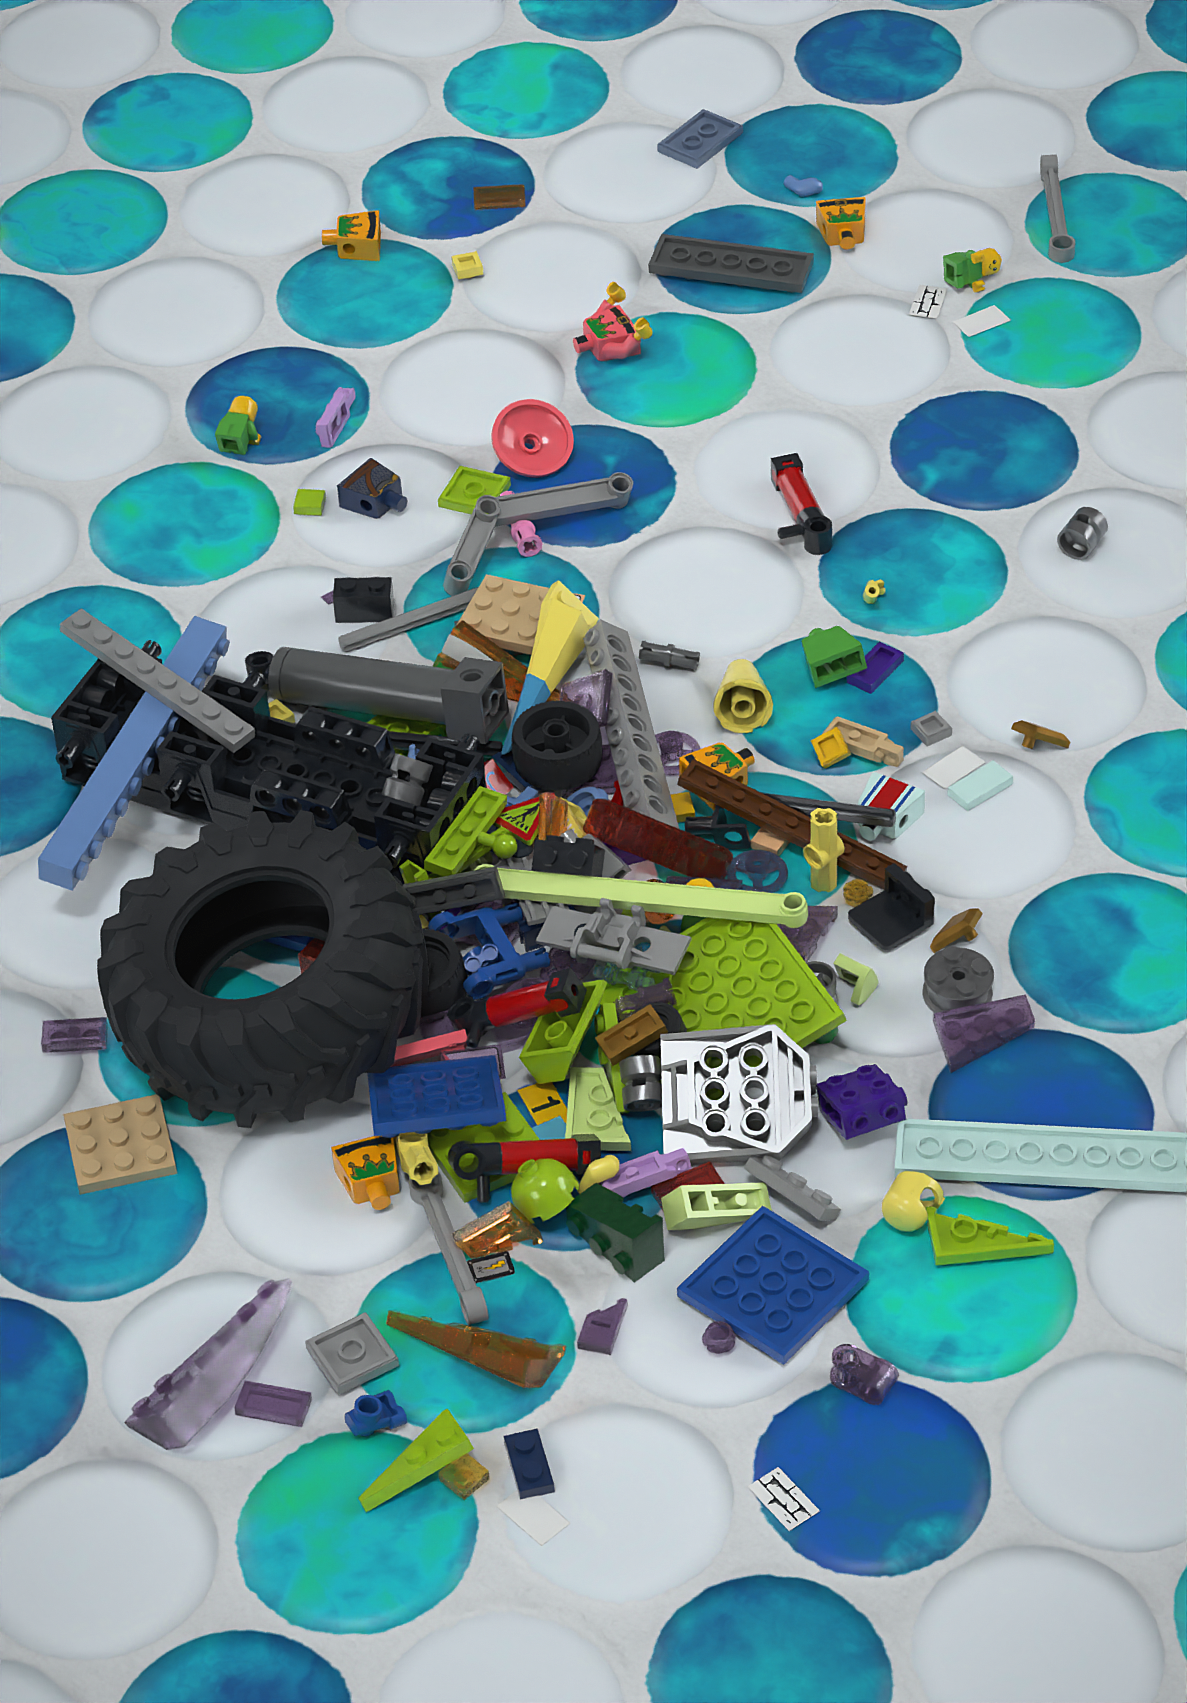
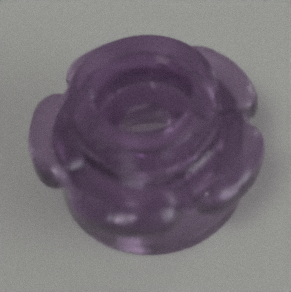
M720 1321L713 1322L707 1326L702 1336V1343L707 1346V1350L711 1353L729 1352L735 1346L734 1339L736 1335L729 1324Z

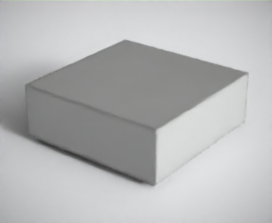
M937 711L911 721V730L926 746L952 736V727Z

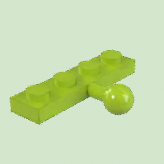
M479 786L424 860V870L443 877L457 874L478 843L493 848L494 853L500 858L507 859L512 857L517 851V842L513 836L501 834L496 837L487 833L506 807L507 795Z

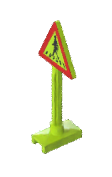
M555 793L505 807L493 823L498 829L492 832L491 835L497 837L501 834H509L526 845H532L557 799ZM478 843L457 874L493 848ZM410 860L399 866L405 884L443 877L435 873L428 875L426 870ZM438 911V912L428 913V917H429L430 921H431V919H432L433 917H435L436 915H438V914H440V913H442V912H441V911Z

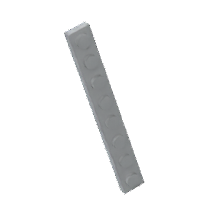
M82 608L60 623V632L233 753L255 737V728Z

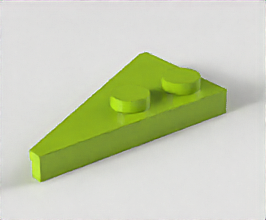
M603 1003L598 1014L594 1016L597 1036L618 1024L615 1003ZM599 1046V1063L604 1065L616 1108L620 1114L629 1113L630 1111L625 1110L623 1107L622 1088L626 1085L621 1082L620 1065L617 1063L612 1066Z
M926 1207L928 1213L927 1226L936 1265L1054 1253L1053 1239H1047L1042 1235L1030 1232L1028 1237L1008 1232V1226L985 1220H974L962 1214H958L956 1219L937 1214V1208Z
M448 1409L443 1410L358 1497L366 1512L474 1449L469 1438Z

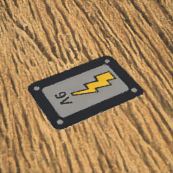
M507 1251L467 1261L475 1283L515 1273L509 1252Z

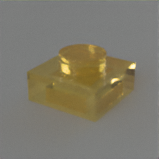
M467 1453L439 1471V1480L463 1500L490 1479L489 1470Z

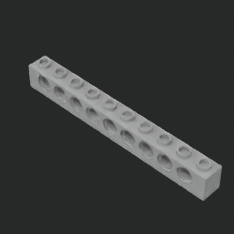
M600 619L593 628L587 631L583 640L632 838L635 842L663 852L680 834L630 637L628 631Z

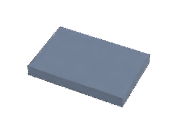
M702 109L658 143L657 152L698 169L743 133V125Z

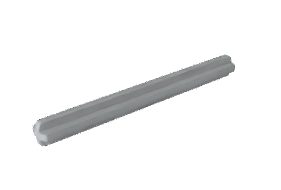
M479 587L341 635L338 638L340 648L343 652H348L466 610Z

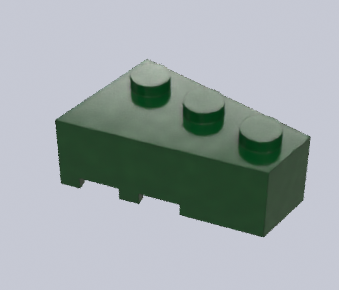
M595 1183L576 1196L566 1207L567 1227L572 1234L582 1237L589 1243L591 1249L597 1255H603L609 1260L619 1274H625L635 1283L665 1261L663 1217L657 1214L649 1217L642 1213L644 1211L642 1206L634 1204L630 1207L622 1203L624 1200L621 1195Z

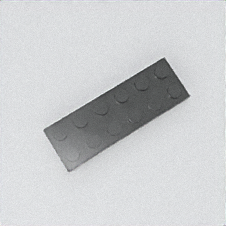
M661 234L648 268L649 273L661 276H675L686 279L706 280L714 283L721 282L738 286H752L762 289L782 290L790 293H802L814 263V253Z

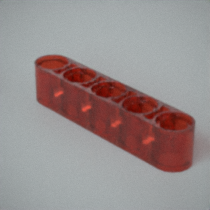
M598 798L592 801L583 825V830L586 834H591L604 843L693 879H706L713 886H720L724 883L733 860L732 852L723 846L606 799Z

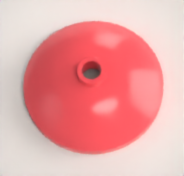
M524 399L513 402L498 414L492 427L491 439L497 457L508 469L522 476L539 478L557 472L566 464L573 450V431L567 418L557 408L544 401ZM525 444H531L533 449H528Z

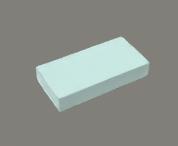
M993 760L949 786L947 795L969 811L1012 785L1013 775Z

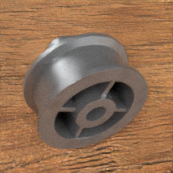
M948 946L944 950L932 955L926 962L922 995L925 1004L931 1011L947 1019L966 1020L979 1016L990 1006L993 997L994 970L989 960L982 954L967 948Z

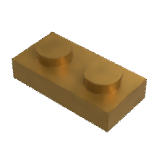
M649 1004L598 1035L595 1039L612 1066L659 1039L660 1034H667L668 1030L652 1005Z

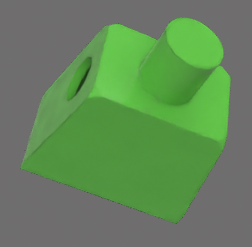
M834 626L826 630L815 628L809 633L808 637L803 638L801 641L815 688L867 669L862 644L841 626Z

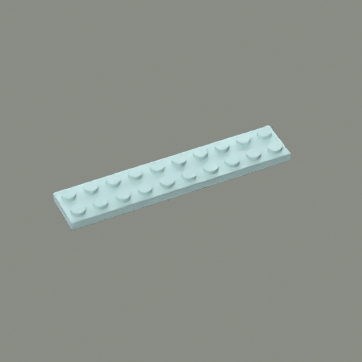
M906 1119L897 1123L894 1177H897L899 1173L904 1171H914L940 1180L1187 1192V1133Z

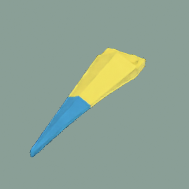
M560 581L551 585L541 603L531 659L517 708L501 751L502 755L509 753L512 749V730L516 719L531 706L546 702L585 647L583 638L587 631L593 628L599 619Z

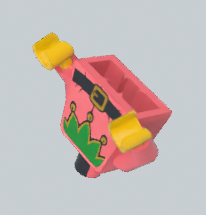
M611 282L606 289L607 294L610 296L608 300L604 299L597 311L583 321V335L573 338V345L577 353L590 350L596 359L601 362L625 359L629 356L641 354L640 339H648L652 336L650 323L644 317L639 318L633 324L620 305L614 306L615 302L619 303L625 300L626 292L616 282Z

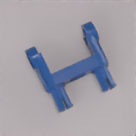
M517 902L497 909L484 907L454 916L451 912H442L433 917L429 922L428 928L430 930L443 932L451 937L452 940L475 934L482 947L486 944H494L498 948L499 957L495 964L476 969L477 972L471 974L464 981L463 987L468 996L473 997L474 1000L486 997L494 987L522 979L526 972L550 966V957L548 952H546V948L542 947L520 955L515 951L503 931L502 926L523 920L522 910L518 907L519 904Z

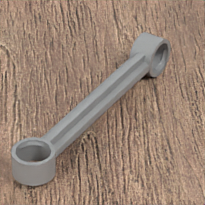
M1057 154L1041 155L1040 175L1041 181H1044L1052 237L1049 240L1048 255L1055 262L1066 263L1075 256V239L1067 234L1058 178Z
M438 1172V1175L432 1179L431 1183L435 1186L426 1190L416 1188L419 1186L418 1182L409 1177L411 1199L415 1203L423 1205L459 1295L461 1309L467 1325L488 1320V1310L482 1290L476 1286L441 1199L443 1196L441 1174Z

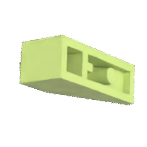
M764 1182L681 1185L661 1198L667 1230L700 1229L745 1221L762 1206L772 1211L767 1186Z

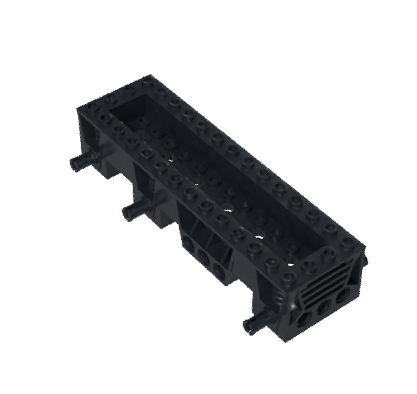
M151 640L146 641L141 650L162 664V659L157 658L162 653L160 645L155 641L152 644ZM99 658L51 717L58 752L55 759L60 765L62 779L82 786L86 785L145 693V690ZM250 671L243 683L213 675L202 692L255 728V737L233 753L182 717L177 733L170 731L157 748L158 756L155 760L154 768L149 776L146 775L142 780L138 795L132 796L130 799L131 801L208 825L215 823L225 830L247 826L250 813L264 811L271 823H291L300 810L312 812L315 825L331 831L346 822L355 828L358 833V844L368 850L378 846L393 866L390 873L396 876L403 885L405 882L399 866L410 860L424 869V860L478 787L486 788L484 755L475 752L480 747V741L474 735H471V738L468 740L470 737L468 733L463 735L457 746L428 738L415 758L418 761L432 765L433 768L428 782L423 783L421 786L425 792L420 806H415V804L382 795L386 779L393 775L390 767L395 755V750L386 728L311 706L297 724L270 717L267 690L261 689L265 685L266 679L260 672H257L255 675V671ZM408 773L404 781H410V773Z

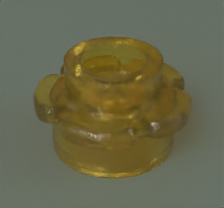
M861 879L849 881L843 887V896L847 904L852 907H856L870 899L874 892L873 888Z

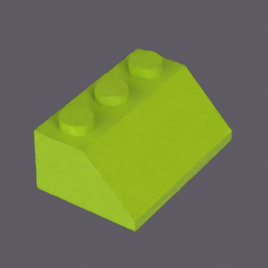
M604 979L582 983L587 992L580 1013L560 1017L557 1012L538 1017L519 1056V1059L538 1084L565 1080L599 1008L607 986Z

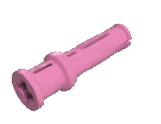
M505 491L500 496L510 495L512 491ZM520 520L510 524L512 527L510 534L512 539L518 543L519 553L525 557H532L538 554L543 544L541 538L535 535L536 529L534 524L528 520Z

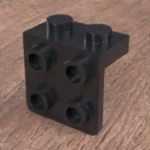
M893 863L885 868L884 891L849 910L848 919L878 947L888 951L934 924L935 898L928 889L920 886L910 873L904 872L898 865Z

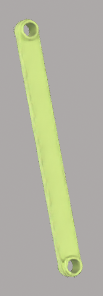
M482 864L475 868V870L490 868L494 866L490 864ZM497 868L505 893L504 898L601 907L600 899L605 898L612 901L613 908L631 910L633 905L643 907L644 911L784 924L790 928L803 926L808 917V904L804 896L797 892L778 894Z

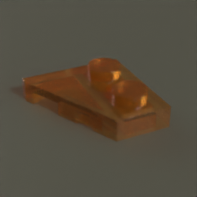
M510 1201L497 1206L492 1211L467 1223L452 1233L455 1244L471 1259L487 1256L493 1252L500 1253L513 1250L512 1243L531 1239L533 1245L543 1242L541 1232Z

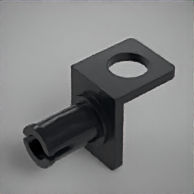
M718 805L715 806L712 816L686 817V835L712 834L717 850L749 849L751 847L747 825L743 823L727 824L724 808ZM736 832L742 836V839L740 841H731L726 838L725 834Z

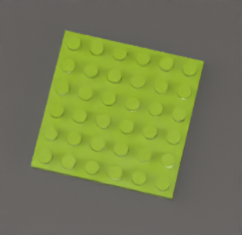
M706 917L680 933L681 935L690 936L692 940L675 975L634 966L633 969H621L605 979L607 986L600 1002V1007L603 1003H615L618 1023L630 1017L643 1005L653 1002L667 1003L679 1012L687 1032L775 1024L801 1048L847 1021L842 1010L777 924ZM752 1055L747 1057L744 1062L749 1067H757L762 1063V1060L758 1056ZM710 1057L705 1061L706 1066L709 1068H718L723 1063L718 1057ZM716 1088L710 1089L706 1093L707 1098L710 1100H719L724 1095L721 1090Z

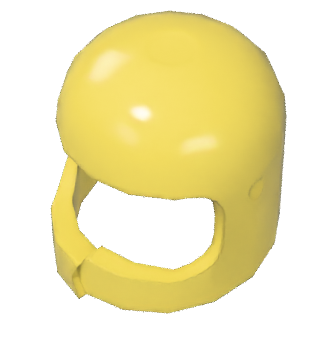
M914 1171L901 1172L897 1175L882 1200V1214L885 1220L895 1229L904 1232L918 1230L928 1219L926 1207L931 1206L938 1209L945 1200L943 1190L939 1183L924 1173ZM927 1188L932 1190L935 1199L922 1201L920 1200V1195Z

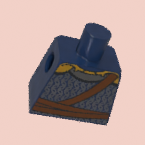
M369 458L337 485L340 508L371 518H380L390 509L402 512L407 506L408 500L407 497L402 495L400 477L373 458Z

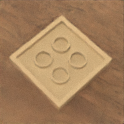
M486 574L454 628L455 637L532 655L541 603L549 588Z
M157 1094L63 1114L80 1195L177 1174L160 1096Z

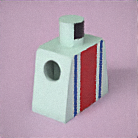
M873 771L858 801V805L893 809L896 811V822L891 828L857 823L860 826L859 832L861 836L870 841L874 840L878 834L891 839L898 838L924 814L925 790Z

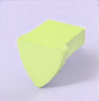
M841 953L833 963L839 977L855 985L851 1002L857 1005L863 1004L879 984L873 969Z

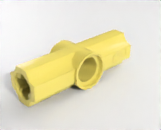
M817 808L811 812V843L803 848V855L811 866V888L817 892H831L837 887V857L844 853L845 848L841 838L837 835V813L831 808Z
M407 1132L393 1137L394 1147L400 1157L401 1170L408 1173L410 1179L417 1181L419 1185L430 1184L434 1176L438 1175V1165L428 1147L427 1134Z

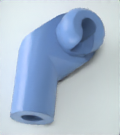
M789 175L784 180V186L801 197L818 194L823 188L822 182L817 178L811 177L798 180Z

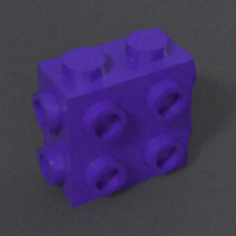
M876 1064L861 1066L856 1071L844 1075L831 1076L826 1081L816 1085L820 1112L846 1140L906 1120L904 1106H907L908 1101L903 1088L897 1087L888 1073L885 1074Z

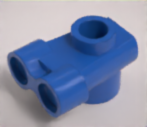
M486 944L482 948L477 946L470 950L463 957L466 974L470 976L477 972L476 969L495 964L499 957L498 948L494 944Z
M386 1390L374 1396L362 1395L358 1397L354 1403V1409L345 1413V1423L354 1436H370L375 1430L386 1427L392 1430L405 1425L407 1417L403 1408L396 1404L392 1392Z

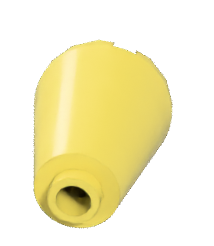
M737 659L727 667L714 698L713 708L715 716L725 729L735 733L753 732L754 728L760 725L763 727L767 724L772 715L773 700L753 663L746 659Z

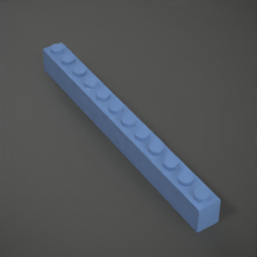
M194 616L163 665L202 691L207 677L214 674L217 661L221 656L224 657L228 651L230 641L227 639V626ZM145 691L38 858V875L40 880L73 891L79 880L83 881L85 879L89 864L93 859L99 857L103 842L106 837L110 838L115 830L116 821L119 817H123L126 814L132 796L138 795L142 780L146 775L149 776L158 756L157 748L170 731L177 733L182 716Z

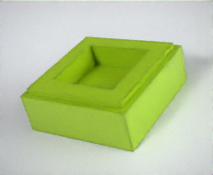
M298 489L293 505L294 514L322 515L326 500L325 490Z

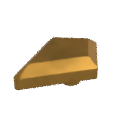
M1023 720L1014 722L1011 728L1014 731L1025 734L1022 746L1033 749L1036 739L1069 748L1070 741L1064 734Z
M979 908L968 909L953 916L933 938L930 945L933 953L962 936H965L967 941L973 940L978 935L974 928L983 914Z

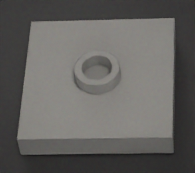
M366 1312L305 1341L306 1349L338 1395L399 1366L398 1357Z

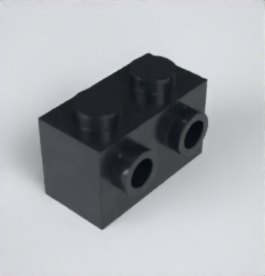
M392 577L334 578L333 605L335 622H381L392 618L394 613Z
M546 835L545 840H535L531 871L602 877L605 849L594 845V840L576 838L575 843L564 842V837Z

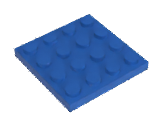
M495 1055L393 1066L384 1073H367L374 1136L391 1138L398 1136L400 1133L415 1132L417 1134H426L433 1129L448 1128L450 1130H460L468 1125L493 1126L499 1122L506 1121L505 1105Z
M762 1206L677 1287V1297L784 1365L869 1281V1271L765 1206Z

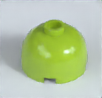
M531 1159L523 1163L518 1169V1174L515 1176L511 1187L512 1201L517 1212L525 1222L532 1224L534 1221L531 1218L539 1216L545 1221L560 1213L572 1202L574 1198L571 1192L574 1187L577 1191L579 1190V1182L565 1164L554 1159H538L536 1161Z

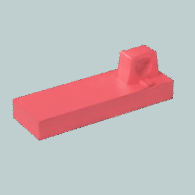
M462 1029L396 1046L395 1060L391 1067L440 1055L443 1061L444 1059L450 1060L445 1055L446 1053L464 1051L466 1049V1030Z

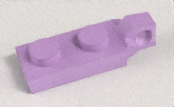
M339 387L334 392L330 403L326 405L322 417L317 421L316 434L320 438L321 447H333L350 417L349 408L356 398L354 388Z
M684 1147L667 1154H659L657 1150L620 1164L619 1172L613 1178L599 1184L625 1197L628 1194L655 1186L675 1176L679 1177L692 1170Z

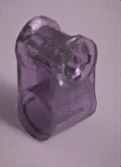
M841 1344L832 1352L831 1359L834 1366L830 1371L831 1383L836 1388L845 1390L869 1404H881L898 1380L899 1372L892 1363L873 1356L855 1345ZM851 1354L853 1355V1361H850Z

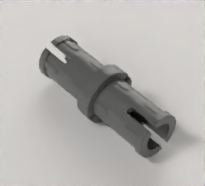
M642 641L639 659L661 662L666 667L675 665L697 670L698 664L696 663L699 662L700 652L675 648L673 644L664 646Z

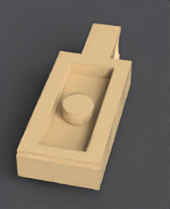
M838 716L833 719L822 733L824 734L838 727L850 753L872 761L875 760V762L881 763L883 761L886 765L899 767L904 760V747L894 744L893 741L888 739V734Z

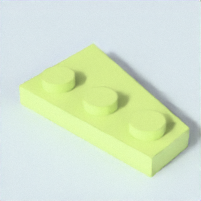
M571 1067L565 1138H571V1135L595 1134L601 1140V1150L631 1151V1141L625 1132L623 1120L616 1108L614 1096L604 1069Z

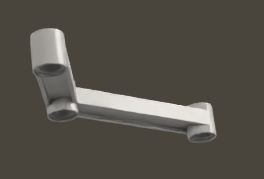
M617 472L609 478L498 497L491 495L481 496L477 499L475 508L448 565L443 583L444 590L451 596L468 591L496 526L513 524L520 520L531 521L605 507L623 508L627 505L633 488L632 478L625 473Z

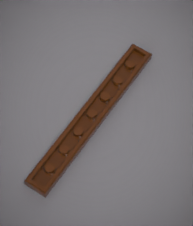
M695 759L691 761L678 778V786L801 848L811 843L810 817ZM837 831V835L841 838L845 848L844 853L837 857V866L884 889L886 867L895 863L904 872L907 871L908 866Z

